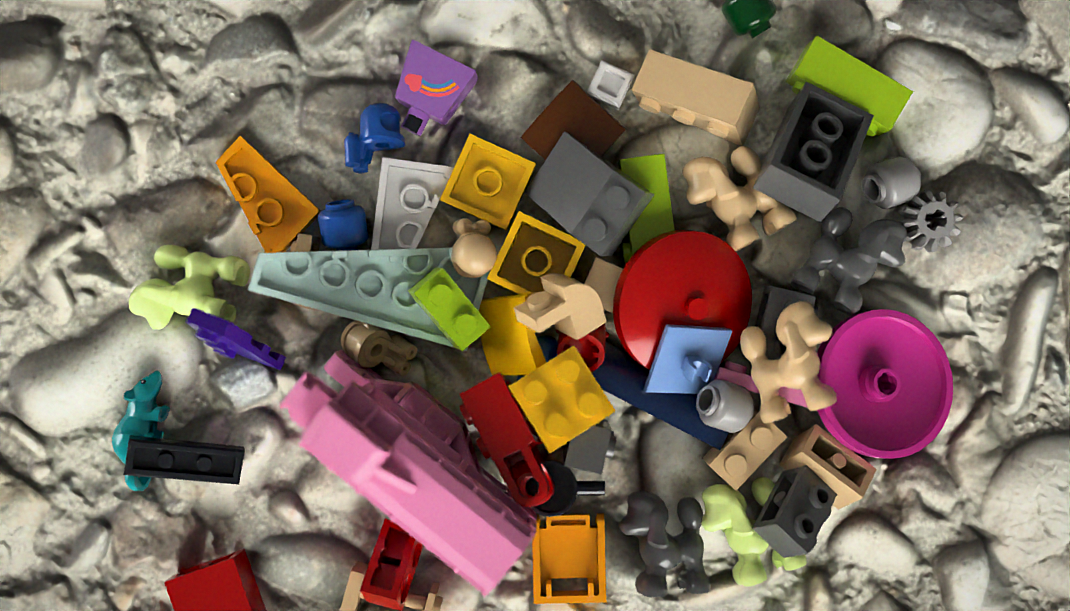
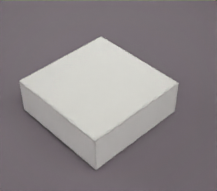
M601 60L587 93L595 100L619 110L634 78V74Z

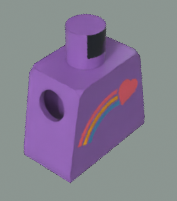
M412 39L395 96L400 104L409 108L401 127L417 136H421L429 118L442 125H446L478 80L476 70Z

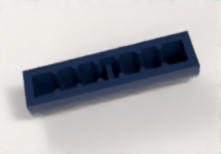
M606 341L603 363L596 370L591 371L602 390L721 450L729 432L707 426L703 423L696 407L698 394L645 392L644 386L650 370L637 363L626 351Z

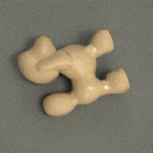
M741 146L731 153L733 168L737 173L746 178L747 184L743 187L736 186L729 178V172L724 164L711 157L695 158L686 163L682 170L688 185L686 199L690 204L695 205L706 202L707 207L713 210L722 222L726 223L729 233L725 242L736 252L759 239L757 230L750 222L756 210L761 211L764 215L762 229L767 236L797 220L796 214L791 208L753 189L761 170V161L757 153L746 146Z
M801 301L791 304L779 315L776 324V334L779 341L786 346V351L780 359L769 360L766 357L767 343L763 330L756 326H750L743 330L740 336V346L742 353L752 364L751 377L759 390L761 400L760 416L764 423L780 420L787 417V414H792L789 402L786 398L779 396L778 390L780 387L801 389L809 411L825 408L837 402V395L834 389L827 384L821 383L818 378L820 361L815 351V345L830 338L832 326L827 322L819 320L810 302Z

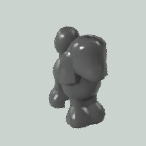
M838 207L830 211L823 219L821 237L817 238L812 244L809 258L805 264L794 273L791 279V286L803 294L813 295L821 280L819 272L828 270L834 279L841 284L833 301V307L847 315L853 316L860 310L863 302V297L858 287L872 278L877 264L881 263L894 268L900 267L906 262L902 245L906 238L907 230L902 224L893 220H876L862 229L858 239L859 247L844 249L837 243V238L850 228L853 218L852 213L848 209Z
M648 491L631 493L627 499V514L621 520L619 526L624 534L635 535L640 540L639 552L645 562V571L636 577V591L646 597L666 596L668 590L666 571L671 570L682 562L684 568L677 577L679 589L686 588L687 593L691 594L710 592V580L703 566L704 542L699 534L703 518V510L700 503L692 497L680 499L677 504V514L683 525V532L672 536L665 529L669 515L664 501L656 494Z

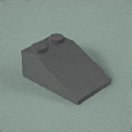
M565 131L525 191L533 201L564 229L601 257L614 254L655 195Z

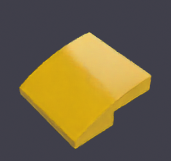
M531 293L485 298L481 301L479 313L491 326L481 335V341L492 376L499 372L503 375H527L547 363L535 336L536 331L518 322L514 311L515 307L527 301Z

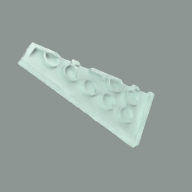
M452 248L259 253L248 290L454 347L408 293V290L435 267L443 268L479 311L490 271L478 278L460 276L452 264Z

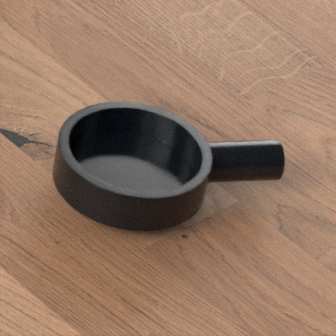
M544 461L553 478L555 490L547 502L531 508L542 516L553 517L561 515L570 509L577 496L605 495V481H577L572 470L564 466L563 463ZM533 477L526 483L529 494L535 496L539 489V483Z

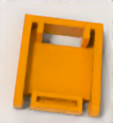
M589 513L561 514L553 517L546 516L547 527H540L541 520L539 514H536V535L532 539L534 604L606 602L604 513H596L595 521L597 526H590ZM587 578V590L552 591L551 579Z

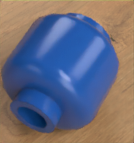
M352 199L325 203L326 208L318 214L323 245L336 249V251L358 250V245L366 242L369 237L364 208L355 205Z

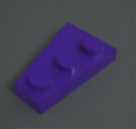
M192 307L186 322L196 330L194 336L204 340V344L214 348V352L230 359H234L236 354L281 371L286 360L285 356L270 351L271 347L252 339V335L230 321Z

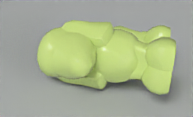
M164 245L155 252L154 260L156 264L164 269L185 268V278L174 286L167 280L157 278L146 280L136 286L130 294V311L145 317L153 329H162L167 326L174 312L189 316L192 307L234 323L236 308L233 305L227 304L228 301L215 298L213 281L221 277L223 281L232 285L245 286L250 276V267L240 257L227 256L216 258L203 252L190 253L182 246Z
M759 477L751 485L752 494L762 507H764L775 486V483L767 477ZM715 484L706 488L702 492L705 514L701 525L709 532L718 530L725 532L728 545L738 555V562L732 569L733 578L738 585L754 586L767 580V575L761 563L760 555L766 551L769 544L752 529L756 520L749 518L746 514L747 503L745 497L739 490L735 491L727 484ZM772 551L771 559L776 568L783 566L785 570H795L807 564L805 555L783 558L777 551Z

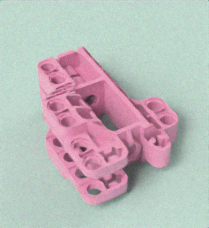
M343 350L336 351L323 367L332 378L344 387L339 394L315 375L305 372L279 404L281 409L288 408L289 418L305 430L300 436L302 441L299 443V446L304 447L326 465L329 470H332L353 487L358 494L360 493L391 518V521L396 522L423 544L427 550L434 553L450 566L455 573L461 575L477 588L483 596H486L499 583L536 535L537 515L531 507L518 505L512 498L508 488L479 465L466 422L413 381L409 383L387 381L371 368L359 365L348 357Z

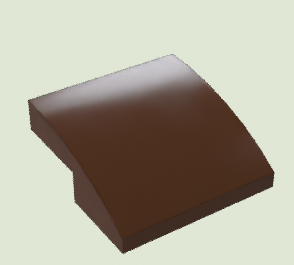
M572 80L536 118L521 138L546 160L565 131L602 157L626 131V128L578 83Z

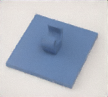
M666 324L644 386L645 392L699 394L704 386L714 381L732 330L730 328Z

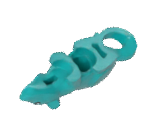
M158 370L140 380L131 390L124 393V399L129 401L125 416L116 426L112 436L114 452L124 464L130 435L163 438L164 431L158 430L157 426L158 423L164 422L167 419L170 406H157L156 398L162 386V375ZM125 475L126 485L134 491H144L152 477L140 476L138 478V476Z

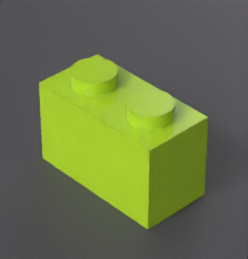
M435 267L408 290V293L450 343L461 351L465 350L491 327L443 268Z

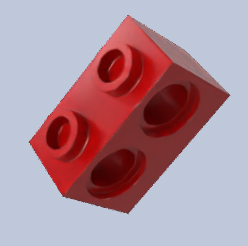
M384 519L359 591L369 603L403 611L424 545L396 522L389 519Z

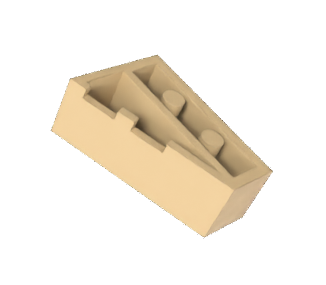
M650 49L632 88V92L639 101L641 108L652 113H659L661 111L683 124L693 125L739 146H744L760 109L753 83Z

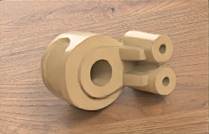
M466 218L457 220L453 224V230L456 234L460 235V238L452 248L451 260L453 267L460 276L467 278L481 277L492 269L497 258L496 246L486 236L490 233L491 226L486 220H479L473 223Z
M357 320L351 322L344 329L340 339L343 351L359 365L370 368L382 362L386 367L401 376L406 375L410 371L411 365L408 360L413 359L417 354V347L399 335L389 336L382 328Z

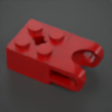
M499 372L460 393L463 404L459 405V409L466 423L469 426L473 424L477 428L481 437L476 439L482 455L486 460L489 458L493 460L515 502L523 507L537 506L547 502L552 497L555 490L554 481L536 446L542 444L541 439L509 390L508 386L512 384L510 379ZM531 477L535 478L539 483L538 493L535 496L529 494L526 483Z

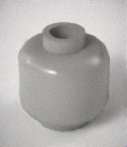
M903 156L892 157L874 163L868 168L862 182L863 193L868 201L881 209H890L908 203L917 196L920 191L922 177L920 170L911 160Z
M717 379L711 381L700 390L697 396L696 407L700 419L705 425L730 433L740 431L748 424L754 413L751 393L745 387L725 380Z

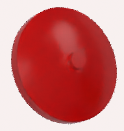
M675 230L658 235L642 245L631 256L618 279L613 299V318L618 337L627 353L637 363L650 370L666 324L730 328L732 334L723 355L722 363L739 344L740 336L743 330L747 328L752 308L750 278L743 261L736 251L725 241L714 235L694 230Z

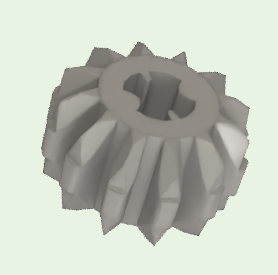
M931 190L921 191L919 196H915L907 203L908 206L899 207L897 210L904 217V220L898 222L907 230L906 238L903 242L912 240V249L916 251L925 248L927 252H936L939 246L949 247L952 244L950 236H957L962 232L954 225L955 222L961 221L964 217L961 214L954 215L953 213L959 202L953 200L946 203L947 193L942 191L937 192L935 195H933ZM926 215L931 216L928 221L932 220V227H927L930 222H925Z

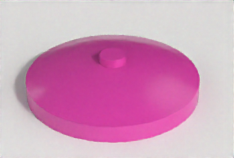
M885 309L857 313L842 320L832 328V335L828 340L821 343L817 351L820 361L818 378L821 383L831 386L837 395V402L817 410L828 431L848 449L874 458H902L920 451L931 443L943 428L953 400L952 370L946 352L936 336L917 319L899 311Z

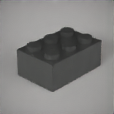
M806 82L784 115L753 189L821 222L841 201L874 115Z

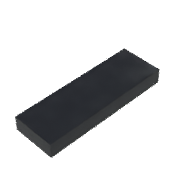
M130 435L123 475L239 485L245 448L244 446Z

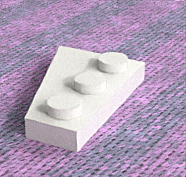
M382 157L371 250L417 249L454 167Z

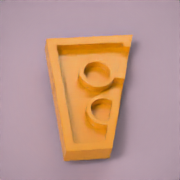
M239 136L215 162L235 200L242 207L249 220L248 224L254 235H257L265 250L264 253L286 252L292 242L297 240L298 233L303 234L318 218L321 210L244 137Z

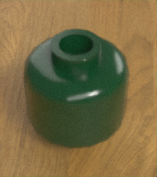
M726 0L721 8L733 32L738 36H743L749 32L752 39L772 27L769 19L775 16L777 12L773 0Z

